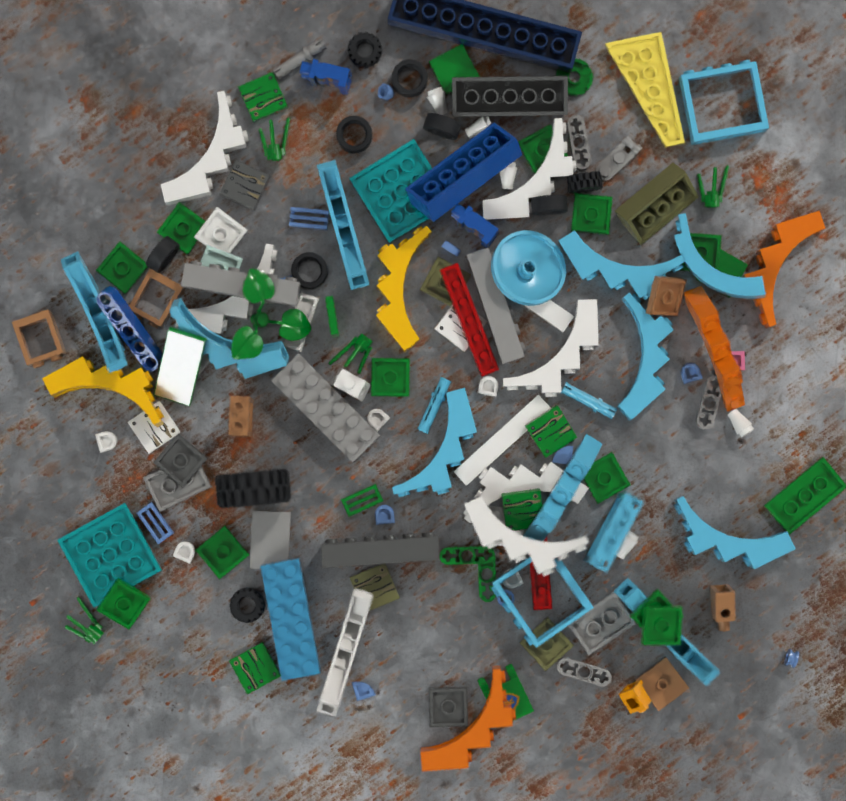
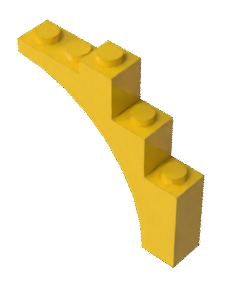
M428 226L417 228L413 232L414 236L409 240L405 238L398 244V249L393 244L389 246L385 244L378 250L379 254L377 255V258L390 273V275L384 274L377 280L379 282L377 288L390 304L387 306L385 303L377 309L378 314H376V317L404 352L420 341L406 314L403 300V285L406 270L412 256L419 246L432 234Z
M82 356L42 378L50 395L55 398L81 389L114 391L134 401L146 412L156 427L164 424L162 420L164 415L159 407H155L153 394L151 391L147 392V390L153 387L151 383L153 378L149 371L145 372L142 368L122 377L124 375L122 369L110 373L106 365L93 372L95 367L92 361Z

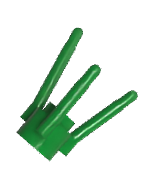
M289 117L286 119L281 148L280 144H275L273 120H269L271 144L268 147L263 130L259 128L264 156L267 157V161H279L285 155L290 123Z
M729 165L725 167L719 194L716 191L717 167L713 168L712 191H707V195H705L701 175L697 174L701 202H705L704 207H720Z
M360 334L358 337L355 336L328 364L332 365L353 346L355 350L344 364V367H348L358 352L363 353L365 351L357 371L360 374L368 354L372 350L370 345L373 341L363 334Z
M78 597L77 601L95 626L90 625L86 628L70 615H67L66 618L84 631V634L68 625L65 626V629L94 645L104 634L101 631L103 626L97 622L85 603Z

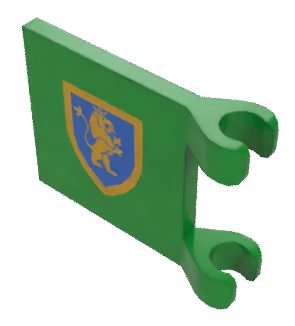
M509 664L505 668L510 680L502 683V690H506L507 702L503 703H510L511 709L515 708L517 720L534 710L513 665ZM482 677L478 679V684L487 700L490 689L485 678Z

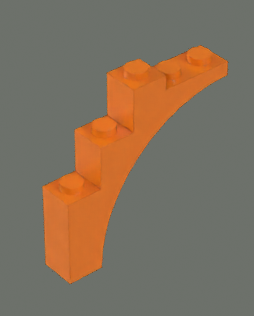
M820 210L774 225L771 233L774 241H777L778 244L758 250L756 261L762 269L742 276H762L766 296L765 298L753 300L755 306L759 307L761 312L759 314L760 322L766 328L777 325L773 309V292L778 272L784 260L801 241L826 229Z
M702 285L685 291L686 306L707 348L727 412L744 406L741 369L732 356L730 341L721 328L718 311Z
M500 665L492 666L490 692L484 707L476 719L454 738L441 744L421 748L422 771L469 768L468 762H472L471 750L467 749L491 747L490 741H494L493 729L489 728L513 726L512 720H516L515 708L511 709L510 703H503L507 702L506 690H502V683L505 682V671H501Z

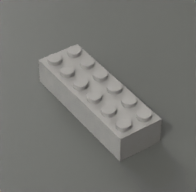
M299 353L271 380L353 463L380 437Z

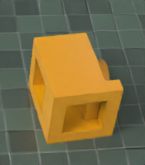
M642 680L627 684L618 694L630 714L637 711L642 713L649 708L648 705L651 699L642 686Z

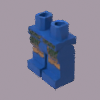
M313 59L312 63L302 61L300 68L301 77L310 80L311 85L317 86L319 84L322 87H337L340 94L348 95L352 81V74L349 68L320 63L316 59Z
M458 203L451 211V217L457 220V227L461 230L464 227L466 232L479 237L483 248L490 247L498 236L499 229L478 213L473 212L472 207L468 206L465 209Z

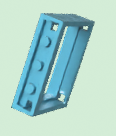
M743 60L738 65L726 63L721 65V68L713 69L710 66L703 68L699 72H694V70L683 72V75L679 78L691 145L762 133L769 129L756 61ZM750 70L760 122L698 133L688 81Z
M618 493L583 561L607 572L644 502L628 493ZM605 561H608L607 566L604 567L603 565Z
M527 557L491 582L493 585L491 590L495 596L502 598L504 601L502 606L508 614L511 612L515 617L513 622L519 630L521 628L526 633L524 636L525 640L530 646L533 644L536 648L594 608L562 560L558 561L557 558L553 559L556 564V570L582 607L537 638L500 585L533 562L531 557Z

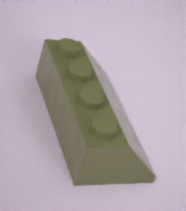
M671 163L617 208L615 213L625 228L642 245L699 198L687 173L676 164Z

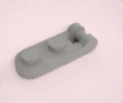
M628 135L598 164L595 172H601L602 182H607L643 148L639 144L637 145L633 138ZM626 146L632 150L629 154L623 150Z

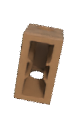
M729 584L709 585L712 618L715 622H718V631H729V621H735V591Z

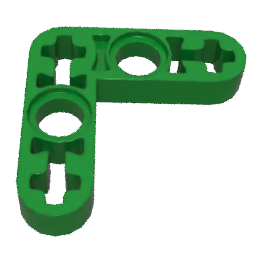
M483 546L443 548L439 557L441 562L446 565L478 564L479 596L484 602L493 601L496 597L494 593L490 595L489 599L482 595V592L486 590V585L481 586V582L489 583L496 579L494 550L492 548L488 549V552L492 553L488 560H485L484 557H478L479 561H475L476 554L474 549H479L478 553H484V549H488V546L485 548ZM447 550L450 551V554H456L455 550H459L458 556L460 561L456 562V558H450V561L447 562L446 558H442V554H446ZM464 550L472 552L473 557L471 560L465 561L462 559L461 555ZM486 568L490 569L493 573L492 577L488 580L484 579L481 575L482 571Z

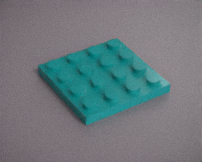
M415 139L349 178L389 244L429 220L428 217L411 204L405 188L432 169Z
M123 503L57 540L93 608L101 603L117 578L135 586L162 571L127 503Z

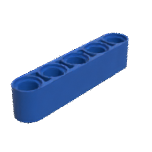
M112 286L106 287L97 295V304L143 368L147 371H155L161 364L162 351L119 291ZM105 294L108 295L111 300H108L105 297ZM116 310L120 311L122 316L118 315ZM128 326L133 329V332L128 329ZM139 342H142L145 347H142ZM150 357L155 359L156 363L152 362Z

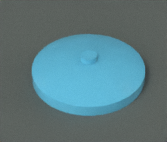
M523 230L506 236L497 245L491 259V272L496 286L507 298L521 305L535 306L548 302L561 290L566 277V264L560 249L550 238L535 231Z

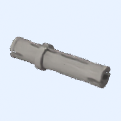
M319 38L308 47L304 46L302 51L272 70L280 80L299 67L302 61L313 60L312 57L326 49V46Z

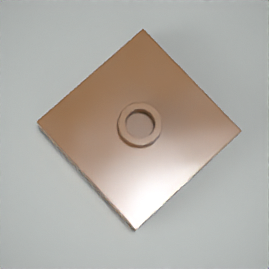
M655 276L646 313L649 315L678 316L687 280L678 277Z
M667 657L661 659L635 679V681L642 680L643 688L658 711L689 689Z

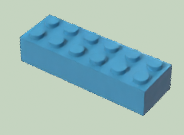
M300 557L262 564L260 567L282 681L320 674L321 667Z

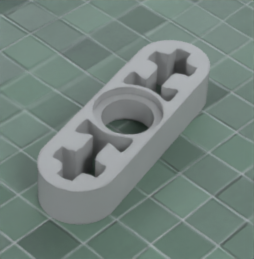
M573 115L567 122L572 159L576 161L577 170L585 171L591 164L585 123L581 116ZM573 120L581 124L578 126V133L583 132V134L572 136V134H575V127L570 125L573 123ZM576 138H581L584 141L582 148L574 146L573 142ZM586 150V153H583L582 156L587 162L582 166L580 163H577L580 160V154L575 155V152Z
M716 375L706 380L698 409L696 425L702 430L710 429L713 426L722 395L720 386L714 390V393H718L717 396L707 394V391H712L713 385L710 384V381L712 382L717 379ZM707 397H712L715 400L713 408L706 407L705 399ZM702 409L713 411V414H708L707 420L710 423L705 426L700 421V418H704L706 412H702Z
M563 657L558 660L556 665L560 674L595 685L607 686L612 679L611 673L607 669L571 658ZM565 661H568V665L574 667V663L578 664L575 668V675H572L573 670L566 669V672H563V668L560 665L564 664ZM583 666L589 668L590 672L587 677H581L578 673L579 669ZM593 669H597L595 671L596 674L601 675L602 672H605V676L608 677L603 682H600L598 677H593L594 680H590L593 675Z

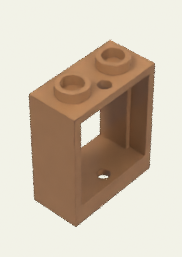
M150 268L129 307L139 320L144 317L149 320L147 324L156 329L159 326L164 328L171 316L170 307L173 301L181 298L186 288ZM152 279L175 291L160 320L136 308Z
M47 309L12 322L27 366L38 368L44 366V362L48 360L55 362L63 359L62 355L67 354L51 310ZM47 321L57 350L31 358L22 330Z
M230 396L228 435L233 437H252L253 398Z

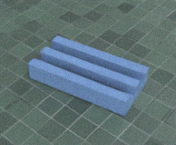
M291 207L289 227L327 230L329 211ZM295 212L325 215V218L295 215ZM294 219L324 222V225L296 223Z
M153 502L136 513L157 544H160L174 534ZM149 508H151L154 511L158 519L166 528V530L168 531L167 534H165L161 526L153 517V515L149 511ZM145 512L162 535L161 538L157 536L142 513Z

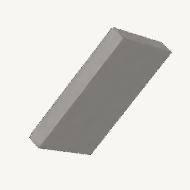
M202 466L183 488L161 469L143 477L159 512L212 487Z
M252 511L250 569H261L260 566L262 564L289 559L291 512Z
M615 592L594 604L593 609L568 625L588 656L636 624Z

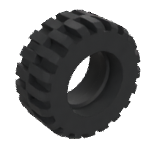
M287 469L217 475L215 478L217 505L219 508L289 502L291 499L290 478Z

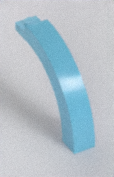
M686 213L678 215L679 220L675 222L677 232L681 233L674 235L679 254L685 260V265L699 281L714 291L727 296L742 299L765 298L766 293L762 276L735 277L720 272L709 265L698 253L692 242Z

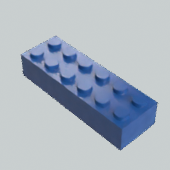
M492 123L405 188L411 204L432 222L436 221L522 156L517 138L496 123Z

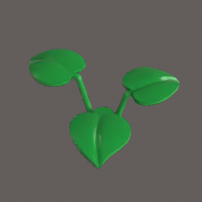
M249 269L243 283V295L249 302L258 303L261 301V304L250 318L254 331L249 326H243L234 334L231 354L235 360L255 358L261 353L263 340L259 335H256L258 327H265L268 323L281 325L279 329L280 336L289 341H296L306 337L312 328L306 315L298 309L285 311L282 315V321L270 320L265 312H261L265 304L264 299H270L274 296V283L264 272L257 269Z

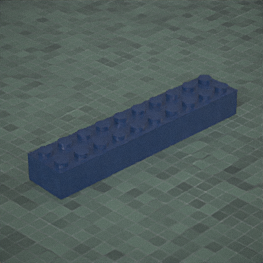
M393 0L388 15V25L567 73L572 72L582 31L465 0Z

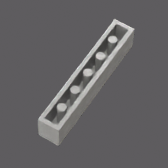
M488 247L467 254L466 258L501 364L504 365L524 358V353L527 352L524 342H520L518 335H520L518 324H514L512 317L515 316L512 306L507 305L506 299L508 298L498 289L492 277L491 259L493 251L490 252Z
M190 261V264L185 263L181 286L186 289L245 298L242 289L248 271L247 273H242L240 269L233 267L224 270L221 269V266L210 264L209 267L202 266L201 262ZM267 274L274 283L275 292L272 298L264 299L265 302L297 307L301 287L300 282H297V279L292 277H286L284 280L278 279V275Z

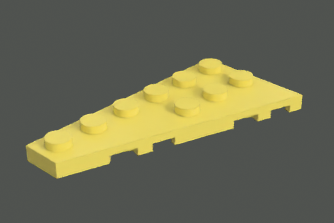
M658 32L605 43L607 50L665 148L684 144L685 140L662 33Z

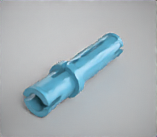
M440 377L435 391L431 393L432 398L417 427L418 430L429 433L442 401L445 402V395L452 383L451 381Z
M567 382L561 393L592 408L593 412L596 413L597 411L610 419L613 418L617 411V408L603 402V399H597Z

